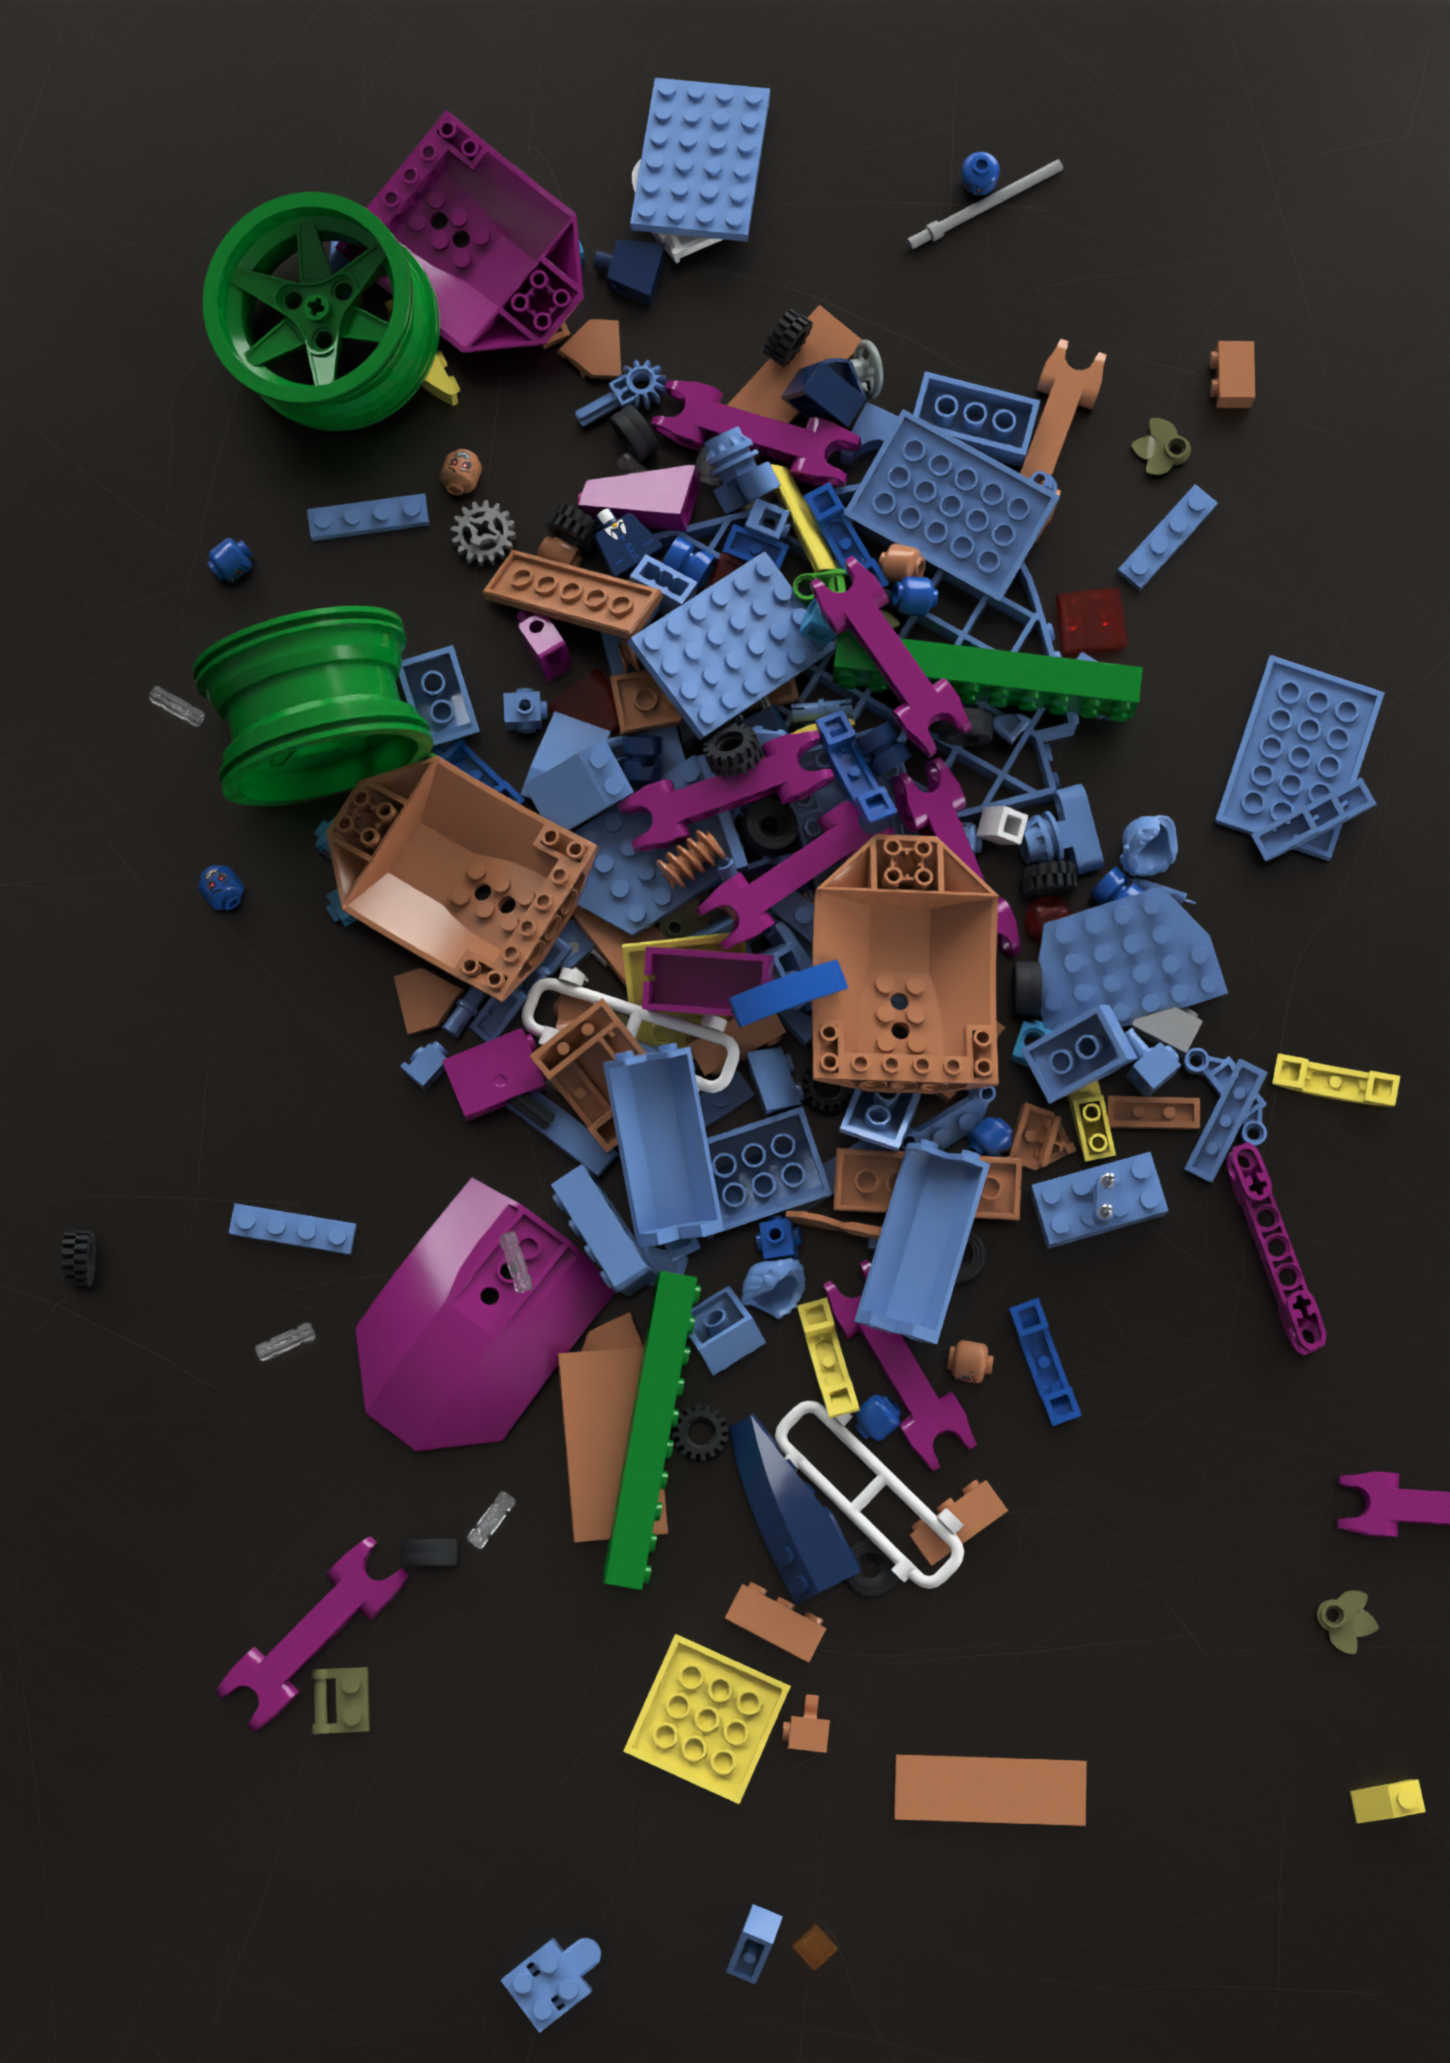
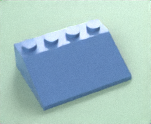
M803 1106L707 1138L724 1231L832 1195Z

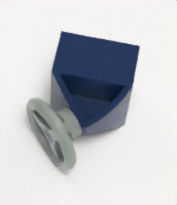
M861 340L855 348L853 360L831 358L799 369L780 398L808 420L812 417H817L846 428L850 425L867 398L874 399L881 392L883 366L880 354L871 341ZM865 349L869 352L867 360L862 357Z

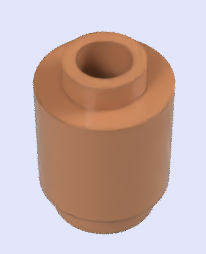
M546 536L537 552L538 557L579 568L583 562V557L580 556L581 549L556 536L554 538Z

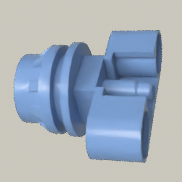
M739 426L704 443L707 450L706 462L708 466L714 465L715 470L711 471L710 474L712 477L719 474L724 484L713 491L725 515L781 486L769 461L759 466L756 465L753 457L758 455L759 452L757 449L750 450L749 447L753 445L752 440L742 434Z
M1080 783L1055 790L1053 799L1059 820L1056 821L1050 811H1045L1041 813V816H1032L1027 821L1021 845H1018L1025 863H1050L1051 861L1058 863L1063 861L1064 849L1066 848L1069 861L1075 863L1076 875L1103 868L1104 859L1088 797L1083 785Z

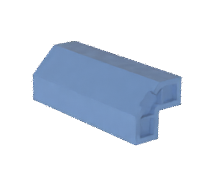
M677 1043L660 1045L657 1052L635 1056L633 1051L614 1054L615 1060L603 1063L637 1247L661 1245L678 1239L705 1237L724 1231L691 1048H677Z
M921 1139L920 1143H907L854 1322L882 1332L903 1335L911 1340L937 1344L990 1164L979 1160L980 1155L975 1152L962 1150L961 1154L947 1153L938 1149L939 1144Z

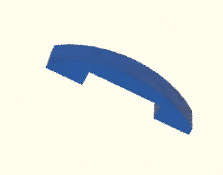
M830 482L804 495L803 499L840 568L847 571L845 560L853 556L875 576L882 588L889 586L876 560L870 557L848 517L843 515L844 506ZM847 573V579L849 580L851 585H853L852 580Z
M842 709L816 719L815 725L829 762L846 795L862 818L870 825L896 815L897 810L885 787H879L855 742L856 733L844 710Z
M462 738L433 746L431 752L436 756L439 755L442 759L520 805L526 803V800L506 780L503 781L466 745Z
M833 960L752 988L728 998L737 1024L741 1028L807 1002L844 991L849 987L838 960Z
M1039 1298L1009 1308L1024 1358L1051 1425L1055 1426L1082 1416L1048 1330L1049 1325Z

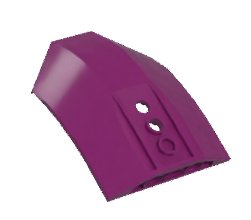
M447 110L366 208L382 221L397 241L413 255L427 273L438 300L440 335L462 353L545 345L584 299L577 214L538 185ZM437 215H445L448 219L447 225L440 230L433 228V219ZM459 232H466L470 237L469 244L464 248L456 247L453 242L454 236ZM338 242L334 247L350 261H353L366 251L359 246L345 242ZM386 274L378 279L376 283L393 296L391 284Z
M471 1178L398 1268L355 1328L365 1413L414 1452L502 1442L558 1367V1354L569 1353L616 1292L604 1282L600 1275L601 1270L570 1240L522 1204ZM511 1265L517 1269L518 1275L514 1279L508 1280L502 1277L500 1269L503 1266ZM485 1289H493L498 1293L499 1300L495 1304L487 1305L482 1302L480 1295Z

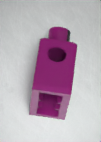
M525 610L518 612L516 618L520 622L518 629L522 642L547 683L572 669L573 665L567 645L550 619Z

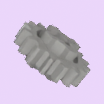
M488 500L484 501L483 507H478V504L474 501L472 502V510L469 511L463 507V517H454V521L458 526L451 527L452 535L456 536L452 538L453 546H459L457 549L459 556L467 553L468 563L478 559L479 566H483L484 560L489 559L491 565H495V557L498 556L504 560V550H513V545L510 541L516 540V533L510 530L515 528L514 520L507 521L510 517L509 512L506 510L500 513V504L498 503L493 508H489ZM497 522L503 527V535L500 534V531L496 530ZM485 530L489 531V535L484 533ZM464 532L472 537L470 545L464 539ZM478 532L484 533L482 537L478 535Z

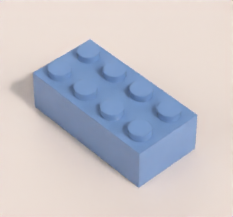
M925 371L913 415L996 461L1023 467L1040 400Z
M1151 1152L1033 1184L1029 1189L1046 1249L1162 1217L1169 1211ZM1103 1172H1111L1117 1180L1115 1213L1107 1225L1098 1226L1092 1220L1094 1184Z
M581 1164L551 1184L556 1192L552 1195L555 1203L561 1211L564 1210L569 1217L571 1216L572 1219L568 1221L570 1227L578 1237L580 1236L584 1242H587L584 1249L593 1262L596 1261L599 1267L604 1269L600 1272V1275L609 1288L612 1287L616 1293L620 1291L629 1297L656 1279V1271L641 1247H637L636 1239L595 1174Z

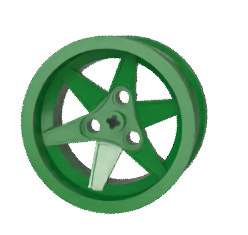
M300 192L280 196L265 202L242 217L225 235L213 255L206 274L203 289V316L206 331L215 353L234 377L247 388L260 395L278 413L297 424L323 431H348L377 423L396 412L412 398L426 379L433 365L440 339V311L433 285L427 273L413 255L397 241L392 232L378 217L365 207L345 197L323 192ZM323 242H345L359 246L366 251L333 275ZM298 252L300 283L271 276L286 259ZM386 274L388 275L393 294V310L389 323L360 308L364 300L363 292ZM352 289L351 296L347 300H341L343 292ZM302 298L300 307L292 309V303L296 299ZM258 299L286 317L256 343L253 333V312ZM332 337L331 345L328 348L322 349L323 341L326 338ZM342 339L379 343L373 353L359 367L338 379V357L344 350ZM306 346L315 385L298 384L285 380L274 374L271 370L286 355Z
M336 606L297 612L244 628L216 642L198 656L192 667L197 692L209 700L211 708L223 721L228 723L232 742L222 754L223 764L218 771L222 793L227 800L246 806L264 807L301 804L351 791L360 780L422 761L431 752L434 744L429 723L425 718L418 715V711L414 706L400 700L396 686V680L399 677L402 664L401 653L407 643L402 620L396 613L373 606Z

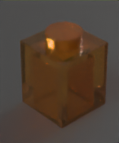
M816 1923L792 1944L793 1948L813 1971L838 1950L836 1945Z

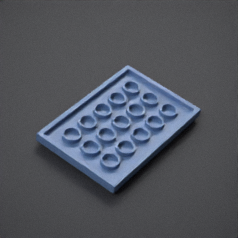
M655 78L630 222L631 230L748 242L769 108L770 88Z
M902 409L843 515L894 544L917 548L926 562L1000 603L1055 508L1060 496Z
M765 551L640 631L627 642L700 741L836 649L832 641L826 647H823L798 634L807 607L796 599L793 594V588Z
M1270 655L1214 823L1251 835L1301 806H1307L1330 792H1336L1356 781L1385 692ZM1342 824L1294 848V850L1330 861Z

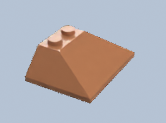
M601 998L529 1056L547 1079L552 1081L587 1125L589 1132L607 1153L618 1145L603 1063L615 1060L614 1054L633 1051L635 1056L646 1054V1052L607 1002Z

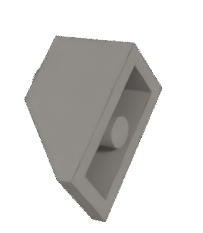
M1174 1007L1134 1019L1129 1030L1133 1028L1138 1036L1155 1045L1160 1042L1165 1047L1169 1045L1179 1057L1183 1058L1203 1021L1197 1018L1198 1014L1188 1008L1184 1007L1180 1010Z

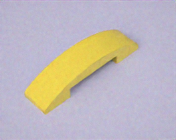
M1278 1053L1272 1084L1335 1100L1395 1107L1400 1076L1376 1071H1369L1367 1073L1308 1062L1306 1058Z
M823 1298L797 1305L808 1350L829 1419L860 1411L838 1340L828 1299Z

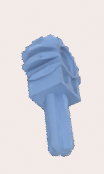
M635 359L633 369L625 365L623 367L625 375H619L616 380L609 383L610 393L575 412L579 424L585 427L618 408L622 410L628 405H632L638 410L640 404H644L645 409L648 411L650 409V402L659 405L661 403L659 396L666 395L667 392L663 386L667 382L666 376L660 375L661 368L658 365L651 368L649 360L644 362V366H640L638 360ZM640 381L649 383V386L645 389H637L635 387L636 383Z

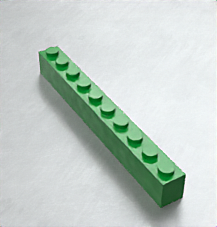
M658 1271L656 1275L602 1583L642 1590L643 1583H649L651 1565H647L649 1552L654 1553L657 1534L652 1533L654 1521L660 1520L662 1503L658 1502L660 1489L665 1490L668 1478V1471H663L665 1458H671L673 1450V1440H669L671 1427L676 1428L679 1416V1409L674 1408L676 1396H682L684 1388V1378L680 1377L682 1365L686 1366L688 1363L690 1347L685 1346L687 1334L692 1335L695 1325V1316H691L693 1303L698 1304L701 1285H696L697 1277L665 1271Z

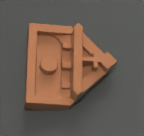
M589 319L557 353L562 358L566 357L580 371L582 379L588 375L589 378L616 380L619 375H622L619 321Z
M425 968L394 976L408 1035H416L440 1027L441 1023H446L456 999L460 998L464 992L463 988L454 985L437 973Z
M1026 1102L1022 1103L1013 1131L1012 1147L1007 1151L1006 1157L1023 1158L1022 1167L1035 1171L1077 1150L1073 1142H1070L1061 1124L1062 1119L1060 1115L1055 1116L1054 1112Z
M628 1311L615 1319L598 1324L594 1329L590 1330L581 1352L644 1346L645 1341H643L634 1322L635 1318L632 1312Z

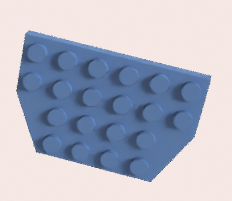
M695 754L663 774L661 779L672 780L675 791L705 780ZM654 780V781H652V782L649 783V784H652V783H655V782H658V781H661V780ZM617 804L573 832L599 847L577 906L601 918V920L621 929L622 932L634 938L721 882V878L715 867L704 863L705 874L695 870V882L685 877L684 880L687 888L683 889L676 884L674 885V890L657 868L656 861L661 860L668 864L666 854L669 852L677 857L676 846L668 849L635 853L631 842L650 830L653 823L652 815L646 812L622 815ZM717 815L688 825L692 840L697 842L696 831L699 830L707 835V829L724 851L726 858H732ZM686 842L679 844L687 850ZM715 855L714 860L717 863L721 858Z
M1162 886L1059 918L1043 925L1038 962H1040L1042 970V1005L1040 1014L1043 1023L1047 1024V1029L1054 1031L1098 1005H1110L1122 1028L1132 1025L1134 1019L1174 1007L1181 1009L1228 994L1210 935Z

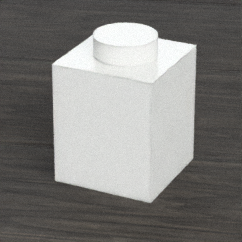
M1006 806L983 807L976 836L998 845H1021L1028 815Z

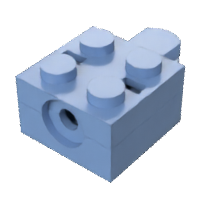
M553 1937L505 1975L501 1982L540 2033L591 1993L592 1988L583 1976L599 1963L601 1949L593 1939L581 1938L563 1951ZM534 1963L531 1968H527L530 1964Z

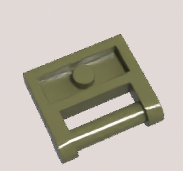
M368 1667L310 1670L311 1680H314L315 1724H312V1734L370 1731ZM326 1679H336L337 1723L328 1724Z

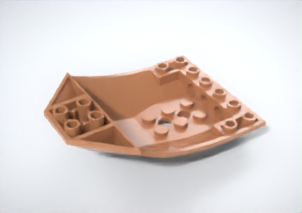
M439 755L358 781L326 831L343 911L401 947L500 1002H503L546 958L577 907L599 849L598 845L497 792L442 759ZM484 885L491 888L490 896L485 900L476 899L477 889ZM515 901L516 905L512 912L502 913V906L505 902Z
M876 834L815 890L812 967L838 960L849 988L812 1001L813 1080L868 1092L933 1094L998 1086L996 951L999 895L937 836ZM894 995H902L906 998L908 1006L903 1010H897L891 1005V998ZM902 1026L907 1031V1037L904 1039L894 1037L891 1028Z

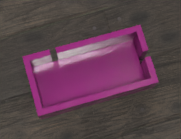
M646 947L644 975H655V981L649 980L643 983L642 1009L733 1016L728 998L773 981L774 955Z

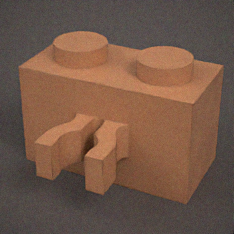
M806 1694L804 1717L790 1716V1722L783 1723L782 1741L788 1742L787 1748L827 1753L830 1720L817 1719L819 1696Z

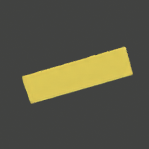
M772 464V469L781 485L774 489V492L782 508L790 511L788 520L792 522L791 526L814 572L838 569L794 478L789 474L790 470L785 466Z

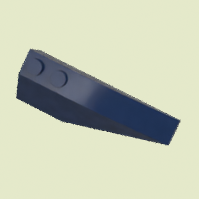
M753 1414L729 1427L735 1459L751 1509L767 1548L795 1605L860 1573L861 1570L834 1515L828 1507L823 1508L814 1496L816 1492L810 1484H805L795 1472L797 1468L791 1460H786L778 1450V1444L758 1418Z

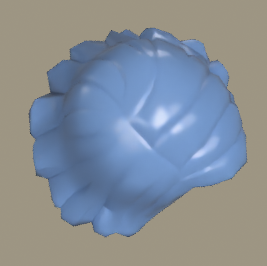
M1142 816L1130 822L1125 828L1122 836L1123 854L1120 856V862L1123 864V870L1129 872V875L1147 877L1165 872L1169 865L1177 859L1176 828L1174 821L1169 816Z
M791 1258L785 1260H764L754 1264L748 1271L743 1283V1296L741 1297L743 1305H752L773 1315L778 1320L784 1315L791 1313L794 1308H797V1302L802 1298V1293L805 1291L806 1279L803 1265L799 1263V1260Z

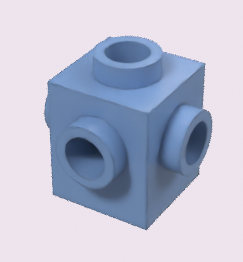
M520 688L516 690V693H503L506 730H518L519 733L529 734L536 732V729H542V719H548L547 701H541L540 691L534 692L532 688Z

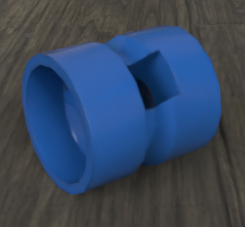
M679 536L672 543L662 563L698 582L697 591H699L715 565L716 556L703 549L695 551L693 543Z
M1116 866L1097 884L1090 893V896L1099 905H1103L1143 892V890L1136 884L1129 885V877Z

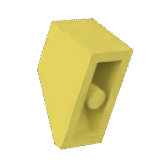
M1411 1779L1350 1791L1356 1823L1426 1812L1419 1780Z

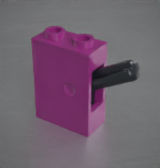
M520 1028L442 1060L466 1121L511 1104L543 1129H547L553 1123L555 1114L531 1097L533 1094L546 1090L544 1081L548 1080L529 1056L537 1050L531 1034L525 1036L523 1029Z

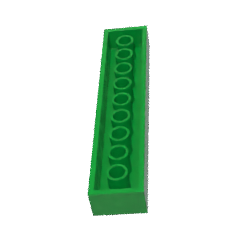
M842 632L839 634L832 683L838 684V687L843 689H855L856 686L867 687L869 691L875 693H885L886 690H892L853 633ZM900 638L931 684L933 685L942 678H945L956 691L962 703L974 704L977 701L989 702V705L993 707H1006L1007 704L1017 705L1019 709L1025 711H1035L1037 708L1049 709L1050 713L1058 715L1076 712L1084 718H1096L1097 715L1109 716L1110 720L1116 722H1125L1127 719H1133L1139 704L1143 667Z

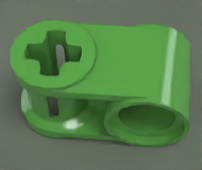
M831 569L824 572L799 575L793 583V594L797 600L808 607L815 599L814 595L803 596L799 593L798 589L800 587L810 588V582L817 578L832 592L847 591L845 584L847 571L845 569Z

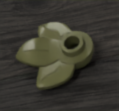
M1151 418L1149 421L1150 435L1139 438L1131 444L1134 453L1139 458L1148 461L1146 473L1153 475L1167 473L1173 465H1179L1187 461L1191 453L1190 443L1187 439L1177 434L1174 424L1160 418ZM1173 447H1177L1180 449L1181 453L1178 455H1174L1171 453L1170 449Z
M699 896L659 921V930L666 939L684 938L708 926L711 916L706 913L699 917L695 911L699 907ZM671 923L678 924L680 927L679 933H672L669 930V925Z
M1346 1591L1337 1600L1324 1601L1317 1609L1318 1623L1322 1628L1328 1630L1331 1644L1347 1654H1356L1358 1647L1357 1637L1370 1635L1379 1629L1373 1616L1363 1609L1368 1595L1361 1591ZM1330 1609L1337 1612V1619L1334 1622L1327 1618V1612Z

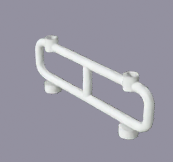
M562 967L558 979H540L533 984L527 995L521 1015L523 1026L532 1035L540 1037L538 1042L540 1045H543L560 1032L552 1027L539 1025L533 1018L541 994L545 990H553L593 1004L603 998L612 1010L630 1015L626 1028L634 1038L637 1035L641 1021L645 1020L724 1046L728 1054L721 1075L713 1081L695 1075L698 1092L699 1090L710 1093L722 1091L731 1082L739 1062L740 1051L737 1042L733 1037L723 1033L727 1024L725 1019L712 1014H704L700 1025L655 1010L642 1009V1006L582 987L585 975L573 969Z
M805 1401L795 1406L781 1420L775 1433L778 1448L785 1455L784 1458L786 1460L790 1459L797 1468L795 1472L799 1469L895 1564L891 1570L903 1582L910 1578L918 1586L928 1589L943 1584L963 1561V1544L955 1534L964 1525L947 1508L936 1516L845 1427L853 1417L850 1413L829 1419L826 1408L818 1402ZM807 1413L816 1415L877 1475L852 1503L788 1441L787 1434L803 1415ZM885 1485L903 1500L951 1548V1557L934 1575H924L860 1512Z

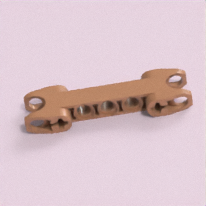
M1060 339L1057 347L1045 363L1036 391L1047 394L1049 397L1021 469V475L1031 478L1035 472L1043 471L1052 476L1077 407L1093 409L1102 383L1106 354L1099 352L1089 368L1075 370L1068 365L1065 359L1069 341ZM1045 480L1041 481L1039 485H1043ZM1057 489L1056 494L1060 496L1061 490ZM1055 508L1053 509L1051 515L1049 516L1047 522L1045 523L1043 529L1035 541L1036 543L1045 527L1051 521Z

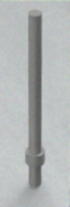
M1057 159L940 222L936 220L926 225L925 230L907 239L908 246L912 250L929 240L934 242L940 239L946 231L1062 171L1063 165L1061 161Z

